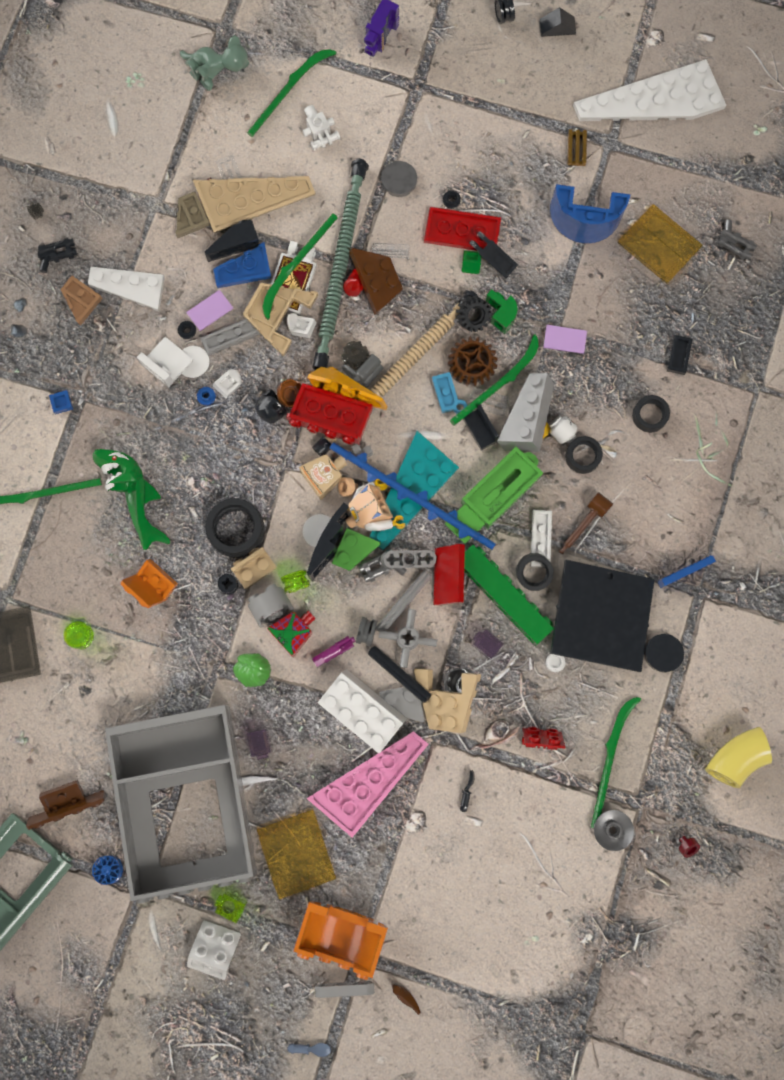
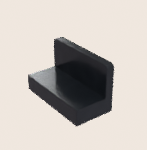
M480 404L463 421L480 450H483L495 444L499 435Z

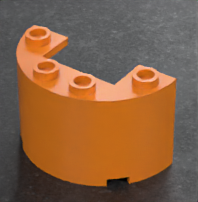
M310 901L293 952L298 953V957L306 960L316 955L319 956V960L322 962L330 963L333 961L339 963L338 967L350 970V967L354 968L353 972L357 973V977L368 980L369 977L373 978L388 927L380 922L375 924L373 923L374 919L330 904L324 907L321 906L320 902Z

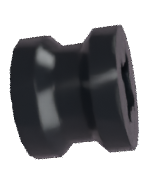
M224 574L218 579V587L224 594L232 595L238 590V581L233 575Z

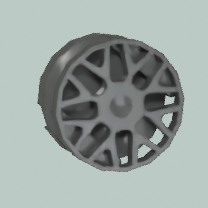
M362 617L356 643H366V646L371 647L378 620L373 619L370 621L366 617Z

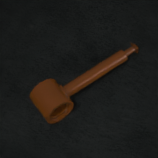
M598 492L587 505L591 511L564 542V547L559 550V553L563 555L564 551L574 544L596 516L602 519L613 503Z

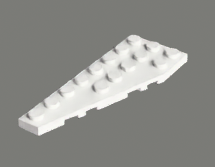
M705 59L576 101L573 107L579 121H601V119H613V121L629 119V121L657 120L658 118H669V120L685 118V120H692L723 110L726 107V103Z

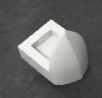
M295 313L287 316V326L292 335L305 338L311 337L316 325L315 319L298 316Z
M229 369L213 383V387L225 398H228L240 387L241 375L238 370Z

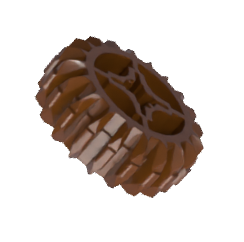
M470 336L468 342L463 338L461 339V344L456 342V348H451L450 352L452 354H448L450 361H448L447 365L451 367L449 372L454 373L453 378H460V384L466 381V386H469L470 382H473V386L476 387L477 382L483 385L484 380L489 381L490 376H494V370L498 366L496 364L498 357L494 356L496 351L491 350V344L485 345L486 340H483L481 343L479 342V337H476V340L472 341ZM467 350H475L472 353L466 352ZM481 353L486 357L488 366L480 359ZM476 357V362L469 366L470 361ZM458 358L461 359V362L465 364L464 371L460 368L458 364ZM472 371H479V372H480V373H477V374H470Z

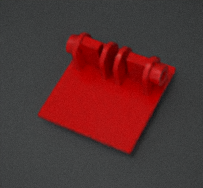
M537 727L522 728L524 736L522 737V745H525V747L535 748L537 746V748H540L542 746L543 749L547 747V749L551 750L566 748L562 732H559L557 729L539 730Z

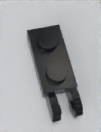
M479 231L477 233L478 237L484 240L487 246L482 249L473 240L470 241V244L479 252V255L507 279L518 264L493 240L490 241Z

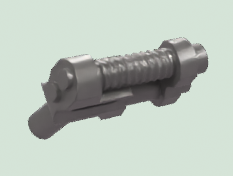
M732 220L725 221V229L718 237V246L739 255L743 260H749L752 255L749 251L754 252L757 247L754 244L755 241L743 238L739 232H732ZM738 243L746 248L742 250L735 246V244Z
M382 554L370 560H365L358 566L361 573L364 571L367 573L363 576L366 583L369 581L372 583L376 581L375 578L383 574L386 576L389 574V570H392L382 566ZM390 556L386 558V561L390 562L391 565V562L399 561V558H391ZM379 563L381 567L371 572L369 567ZM393 568L402 576L407 571L405 568Z

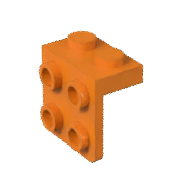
M151 559L146 560L137 574L120 582L124 590L132 594L138 600V603L146 608H151L166 601L178 585L173 578Z

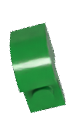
M491 289L486 296V302L497 310L492 316L491 324L503 334H506L515 322L518 311L517 303L511 295L505 300L501 293Z

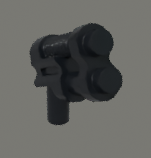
M67 237L62 241L38 246V258L41 261L40 272L47 273L49 262L51 261L58 263L61 259L68 257L72 259L75 255H78L76 248H72V246H75L73 238L69 239ZM66 246V250H65V251H61V252H58V253H57V250H56V249H58V248L60 249V248Z

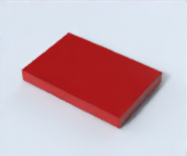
M465 544L435 548L436 563L434 566L433 605L442 606L463 603Z

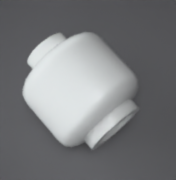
M558 416L549 425L551 427L549 433L560 444L565 442L569 444L577 437L575 434L577 426L567 416Z

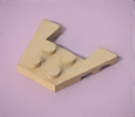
M260 283L246 307L243 317L282 356H285L292 340L276 332L293 301L311 309L318 297V292L302 291V289L298 288L290 289L281 286L273 301L270 319L267 320L263 314L262 307L264 298L272 284Z
M415 668L414 673L417 683L431 694L430 699L422 703L429 729L455 733L466 732L472 708H470L473 698L476 697L477 690L475 689L477 682L481 679V674L461 673L462 693L433 690V669Z

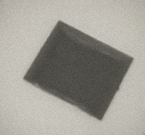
M27 606L0 611V683L41 675L31 607Z

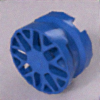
M112 855L98 858L92 868L94 879L103 885L119 881L124 872L121 860Z

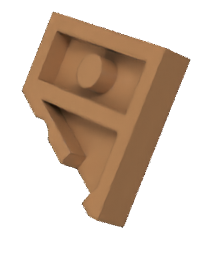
M71 276L60 289L76 322L80 326L103 299L101 295L74 276Z

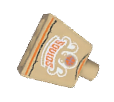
M326 454L300 466L299 470L319 499L322 500L339 484L342 478L339 470L347 466V463L342 456L331 461Z

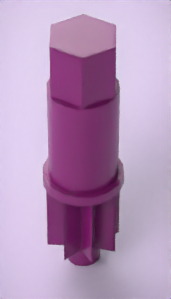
M347 636L312 658L318 668L353 648V643L356 640L354 637L349 638Z

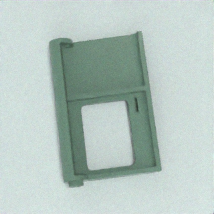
M14 813L0 827V859L17 839L25 833L52 856V860L18 900H14L0 888V951L73 866L71 855L65 851L62 853L34 828L28 830L26 827L27 822Z

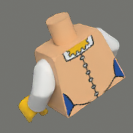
M377 479L375 483L371 482L357 488L353 500L348 505L352 515L346 519V523L350 528H354L357 525L368 531H382L392 529L393 526L397 529L405 527V523L397 524L399 520H404L403 516L398 515L394 520H391L393 516L381 491L387 489V484H380L382 481Z

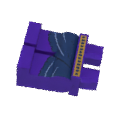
M382 0L371 18V24L367 23L365 27L366 36L364 43L367 45L365 47L366 54L374 57L377 51L383 52L391 29L397 30L399 27L398 4L390 0Z

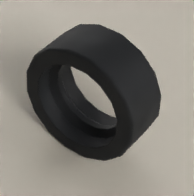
M644 396L633 409V422L637 428L644 432L652 433L659 431L670 418L668 403L660 396ZM654 404L659 407L662 412V418L658 423L648 424L641 418L640 411L644 405Z
M588 436L574 439L568 446L565 454L567 465L570 469L580 474L594 471L603 457L602 447L599 442ZM583 444L590 446L595 453L594 461L586 466L579 465L573 458L574 449Z
M527 554L517 564V578L520 584L530 591L545 589L553 579L554 570L551 562L542 554ZM531 561H539L546 568L544 579L538 583L527 581L523 575L524 567Z

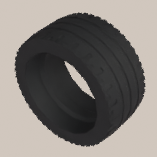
M230 498L217 503L210 510L205 524L206 535L211 545L222 555L233 558L247 556L249 552L259 547L265 532L264 521L258 509L250 502L240 498ZM231 511L247 513L254 523V532L251 538L239 546L224 544L217 534L219 520Z

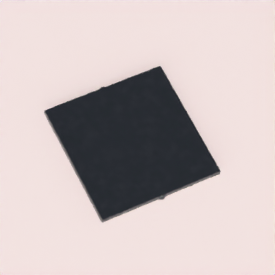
M566 559L564 561L558 604L556 605L557 612L550 654L639 673L642 672L655 579Z

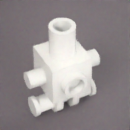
M309 105L304 109L308 118H306L307 128L302 131L305 137L311 135L314 142H310L313 151L319 147H326L325 144L327 143L331 145L333 141L340 140L338 131L332 134L330 132V126L335 124L332 117L326 120L323 112L317 113L313 105Z

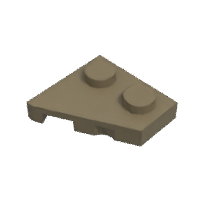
M195 191L178 198L177 230L175 232L177 238L210 226Z

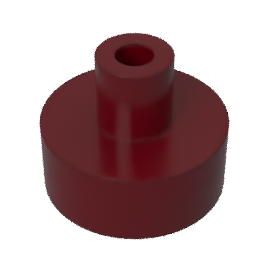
M682 836L679 839L681 842L679 851L685 858L691 857L699 851L700 844L695 838L687 839L686 836Z

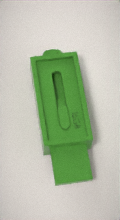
M515 447L462 498L461 504L463 506L457 511V520L477 532L483 526L488 530L542 477L543 472L537 467V457L531 452L523 453ZM446 522L445 525L459 538V529ZM467 536L459 539L466 544L472 537Z

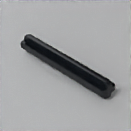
M376 646L369 650L368 655L422 703L430 699L431 694Z

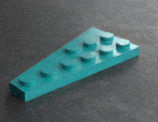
M416 431L396 476V481L416 494L426 490L428 492L427 501H430L456 473L459 467L421 433ZM392 487L385 500L393 516L391 520L401 515L404 520H399L397 524L405 523V527L423 509L421 505L408 497L398 500L397 490ZM393 526L392 529L372 531L369 538L381 542L379 548L384 551L403 529H397Z

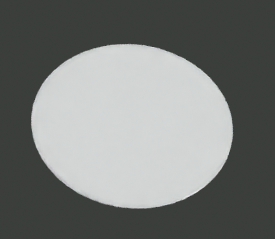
M198 346L184 348L182 351L190 356L193 362L184 370L182 375L195 378L204 374L209 366L207 352Z
M317 514L307 519L303 526V536L309 545L316 547L322 532L331 519L330 517Z

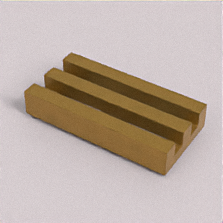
M569 129L567 165L586 166L587 130L580 132V130L573 131V129ZM573 136L576 137V141H575V161H572V137H573ZM580 137H582V161H579Z

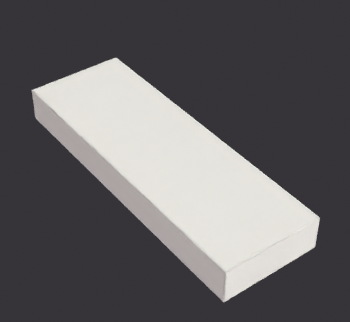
M533 510L531 553L542 554L551 562L552 511ZM531 561L530 567L545 568L541 562Z

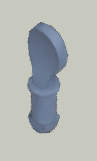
M293 1043L287 1047L288 1052L291 1054L302 1053L309 1055V1052H312L318 1057H326L331 1053V1047L326 1043H317L312 1047L309 1044Z

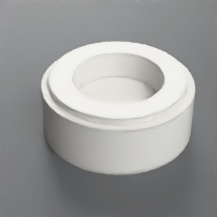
M552 654L548 655L545 660L547 669L555 673L563 670L566 664L564 657Z

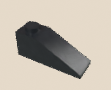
M252 219L241 220L234 224L205 250L207 261L211 262L259 247V239Z

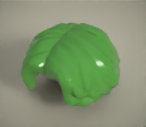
M259 653L239 655L237 658L238 662L233 667V672L238 681L245 687L264 685L271 674V665L268 660Z

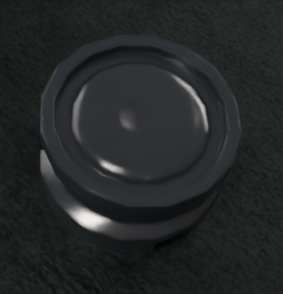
M513 0L494 1L495 13L499 24L515 20Z

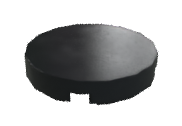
M659 634L648 641L644 655L646 662L652 669L666 673L674 671L681 665L684 659V649L681 642L673 635Z

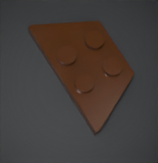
M352 248L349 252L373 313L377 315L383 307L387 306L393 298L402 292L403 287L389 256Z

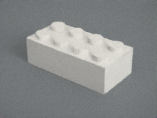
M347 669L340 673L318 702V704L378 753L384 749L407 720L406 717Z

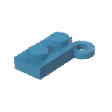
M450 372L432 377L441 413L454 411V413L458 414L461 410L457 409V405L461 404L464 408L467 406L464 400H458Z

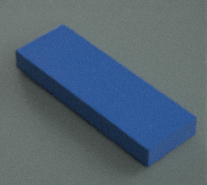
M710 555L658 581V585L661 589L713 564L716 560L714 556Z

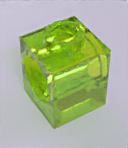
M226 891L223 896H218L214 904L217 907L215 913L237 923L248 902ZM226 901L234 903V911L229 912L225 909Z

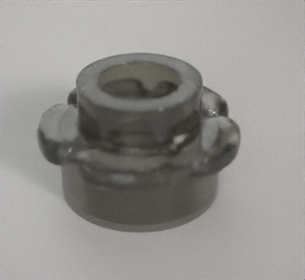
M30 202V205L27 207L29 214L35 220L41 219L44 213L42 206L39 203Z

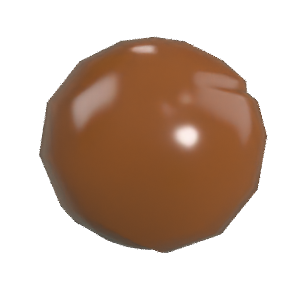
M291 378L280 383L277 389L278 401L285 407L292 408L301 383Z

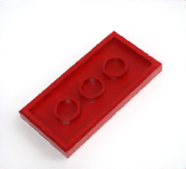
M430 207L424 243L477 251L470 244V241L473 240L479 247L484 249L487 243L481 240L477 233L479 231L482 232L490 241L493 240L497 244L501 217Z

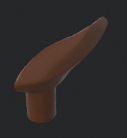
M391 984L393 993L397 998L419 1015L421 1011L411 993L401 985Z

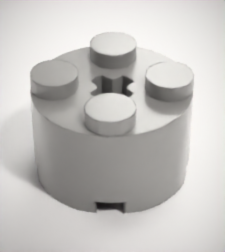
M276 584L268 586L265 589L266 591L260 595L255 594L248 599L250 602L248 607L261 628L264 627L263 624L268 623L269 626L288 615L287 611L289 609L291 611L294 609L283 588L277 587Z

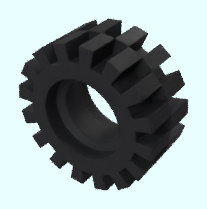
M468 296L467 300H461L463 304L459 303L460 309H456V313H458L456 319L459 320L457 322L471 332L484 330L482 326L487 327L488 324L486 322H490L489 316H492V312L489 311L492 310L491 306L488 305L489 303L477 296ZM477 307L479 309V316L476 320L470 321L468 318L469 311Z

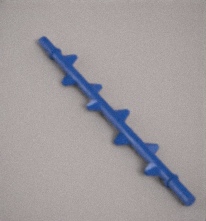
M333 442L331 444V450L344 457L346 461L349 460L367 472V481L369 483L377 479L397 490L398 500L408 497L427 509L428 520L432 521L440 517L459 529V538L462 539L470 536L474 541L480 542L491 550L495 547L496 543L457 520L456 510L446 513L427 501L428 492L426 490L416 494L396 481L397 474L395 472L385 475L369 465L365 452L355 456L351 451L345 450Z

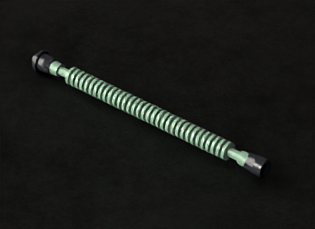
M360 158L353 160L351 163L352 190L347 192L319 331V337L322 340L317 352H315L312 366L315 370L320 367H328L329 340L333 339L350 255L349 252L352 246L361 199L359 187L362 186L366 171L369 169L368 163Z

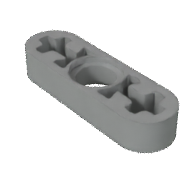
M431 550L387 551L381 556L382 566L388 569L432 567L436 563V555ZM406 554H410L413 557V562L410 565H407L404 561ZM426 554L427 557H430V561H418V557H425ZM391 556V558H399V561L391 562L390 565L386 558Z
M373 981L315 985V997L318 998L362 996L375 993Z

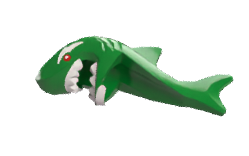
M95 449L92 455L94 463L102 469L104 474L110 475L112 473L113 475L111 479L109 478L106 481V490L108 492L111 490L125 493L129 513L139 535L143 550H147L156 541L170 544V539L163 532L153 527L146 519L145 504L149 501L159 500L161 496L144 479L138 463L132 457L119 451Z

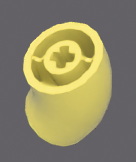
M761 727L745 731L727 742L710 760L705 769L706 772L726 785L741 788L745 780L753 772L765 765L771 764V749Z

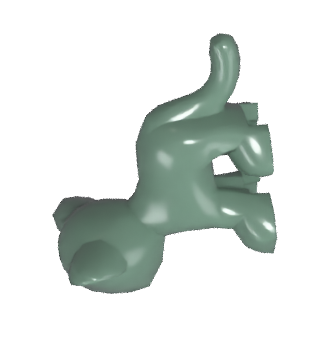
M235 35L229 39L228 47L223 54H218L210 47H202L193 54H188L184 50L180 51V56L186 60L185 64L191 68L189 72L196 81L201 78L200 82L207 91L213 88L214 77L224 68L232 72H238L249 65L247 51L240 44L239 37Z

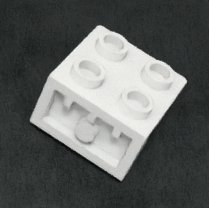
M164 337L147 356L142 352L137 356L140 364L167 387H170L193 362L190 356L167 337Z
M204 920L188 956L187 967L225 980L241 934Z

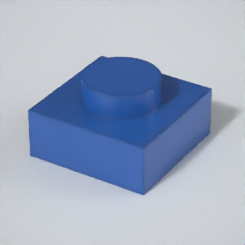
M68 390L49 395L55 415L73 410Z

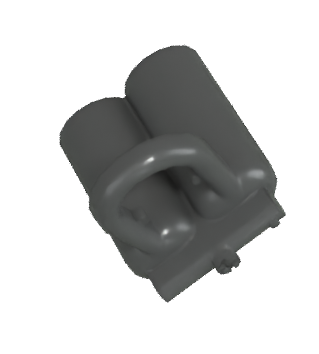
M371 354L357 371H354L345 364L342 365V370L365 388L384 369L380 359L374 354Z

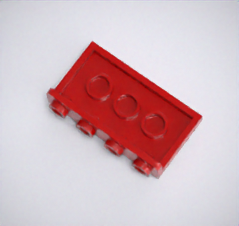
M302 383L290 413H287L286 418L293 427L300 428L301 426L315 434L318 432L323 433L330 439L339 438L349 445L354 443L359 445L372 413L373 405Z

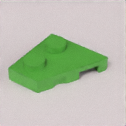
M347 528L332 564L351 571L358 563L369 556L372 551L378 548L381 542Z

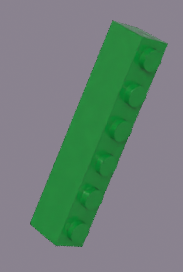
M473 544L465 551L464 573L534 646H537L554 630L552 627L553 623L548 617H542L538 612L539 608L533 602L529 603L525 599V593L520 588L516 589L511 584L512 580L506 574L502 575L498 571L499 566L493 560L489 561L485 557L486 553L481 547H475Z

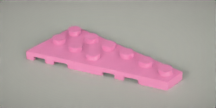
M413 731L307 799L353 838L428 746V743Z

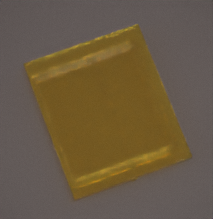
M654 204L617 242L666 284L686 266V263L703 246Z
M314 809L257 829L279 900L336 879Z

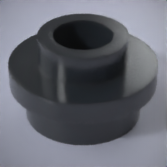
M450 190L444 194L443 204L447 208L454 209L460 205L461 197L459 193Z
M190 321L180 323L178 334L181 338L191 339L195 336L197 330L194 323ZM185 329H191L189 333H184Z

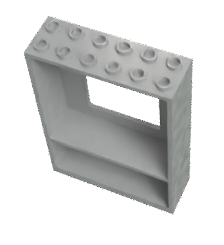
M222 705L105 728L130 900H137V904L149 902L155 896L159 900L169 898L175 892H178L179 896L189 894L195 888H198V891H205L214 887L213 885L218 884L219 887H225L234 883L233 881L239 880V883L251 881L258 872L230 707ZM215 779L227 854L196 860V865H194L193 861L162 867L160 864L150 792Z

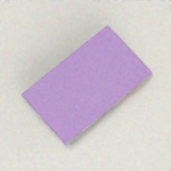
M218 290L186 313L199 331H202L230 312L233 307L222 292Z
M546 325L543 348L584 354L587 331Z

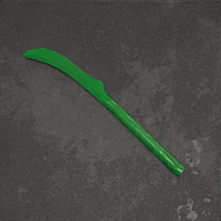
M331 49L321 50L312 55L298 70L290 74L287 84L248 130V135L251 137L255 135L294 85L310 68L318 62L336 55L337 52Z
M334 213L331 214L288 265L281 268L279 276L264 298L262 308L267 320L270 319L273 301L282 284L338 219Z
M536 334L532 336L525 355L507 374L450 419L453 426L505 384L514 382L516 376L531 362L537 353L539 345Z
M97 478L32 492L0 496V504H24L26 501L35 498L102 485V480Z
M632 698L621 707L611 736L605 744L607 755L591 828H594L597 818L602 814L613 759L622 728L627 717L641 701V698Z

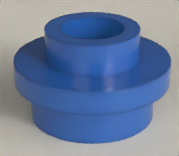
M203 387L197 393L198 402L204 406L211 405L216 399V394L210 387ZM208 393L209 397L203 398V395Z

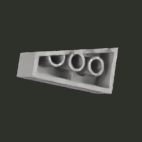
M529 373L497 440L505 451H512L517 447L521 451L540 452L554 383L547 373Z

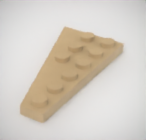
M309 176L193 180L214 233L230 228L241 220H251L316 194Z

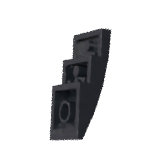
M344 502L328 522L314 549L307 571L311 581L317 577L336 555L335 544L344 534L343 526L341 525L351 515L350 507Z

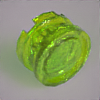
M306 570L295 571L280 578L285 586L283 588L285 593H294L311 585L310 581L306 578Z
M75 621L70 623L64 630V641L74 649H86L94 641V631L86 623Z

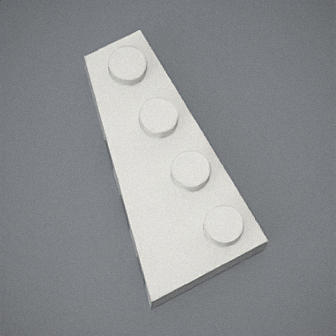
M91 267L88 285L94 289L117 295L122 299L136 302L138 305L147 306L159 312L165 277L161 274Z

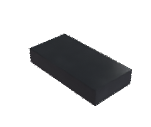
M678 335L673 336L667 372L681 375L686 374L692 338Z

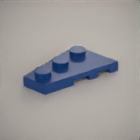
M265 242L259 244V247L251 251L244 252L242 256L231 259L214 268L217 289L271 279Z

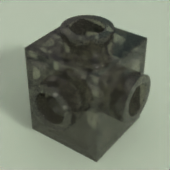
M352 341L343 347L341 357L345 365L348 364L353 370H358L367 360L369 352L366 346H362L361 341Z

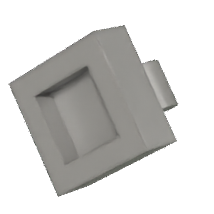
M358 444L352 446V453L355 456L364 452L367 454V458L373 455L370 445L363 449Z

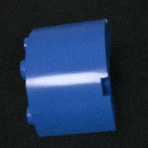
M556 184L550 204V214L555 227L562 235L572 241L588 244L602 241L614 233L624 215L631 194L612 192L609 209L573 204L575 187Z

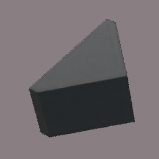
M560 7L539 20L541 37L576 35L575 17Z

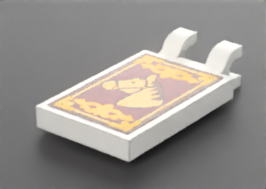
M290 241L288 253L281 254L271 284L279 276L281 268L288 265L297 255L299 249L297 242ZM314 247L282 284L284 288L302 289V291H309L317 268V263L313 262L316 255ZM293 301L287 312L300 316L303 305Z

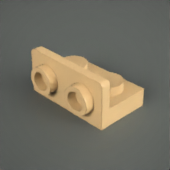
M263 547L253 549L249 552L250 556L244 560L241 558L233 563L234 567L231 570L245 590L277 569Z

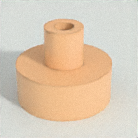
M350 477L341 478L338 484L341 496H352L358 488V484Z

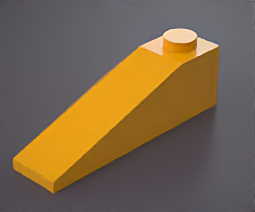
M320 367L307 377L314 387L372 404L374 408L387 410V405L383 398L334 367Z

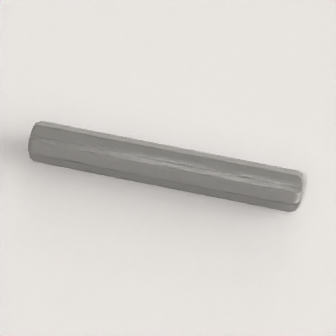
M423 571L376 626L378 631H387L431 579L427 572Z

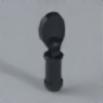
M470 770L468 784L462 790L461 812H467L470 794H472L469 789L475 781L473 770Z

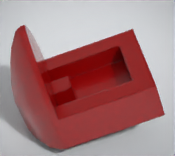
M354 269L343 284L345 293L352 297H357L364 289L356 269Z

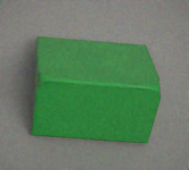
M463 252V273H480L482 256L479 255V252Z

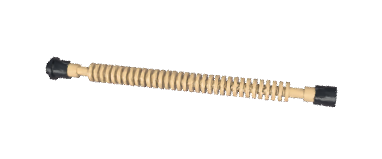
M465 290L463 292L464 295L453 307V311L448 316L444 314L403 355V358L401 357L393 365V368L391 367L383 375V378L381 377L373 385V388L371 387L369 390L383 397L454 326L453 321L456 319V315H458L456 309H460L458 304H463L461 300H467L468 296L478 297V295L472 290ZM326 436L322 437L312 448L321 457L328 453L331 444L335 443L337 439H330Z

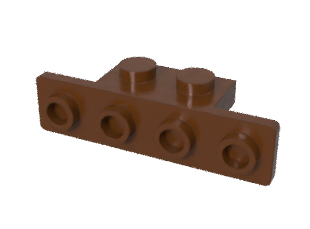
M78 780L40 793L39 799L45 811L29 817L26 827L28 830L32 828L38 829L51 821H60L70 814H79L89 807H98L105 801L106 793L104 790L85 796Z

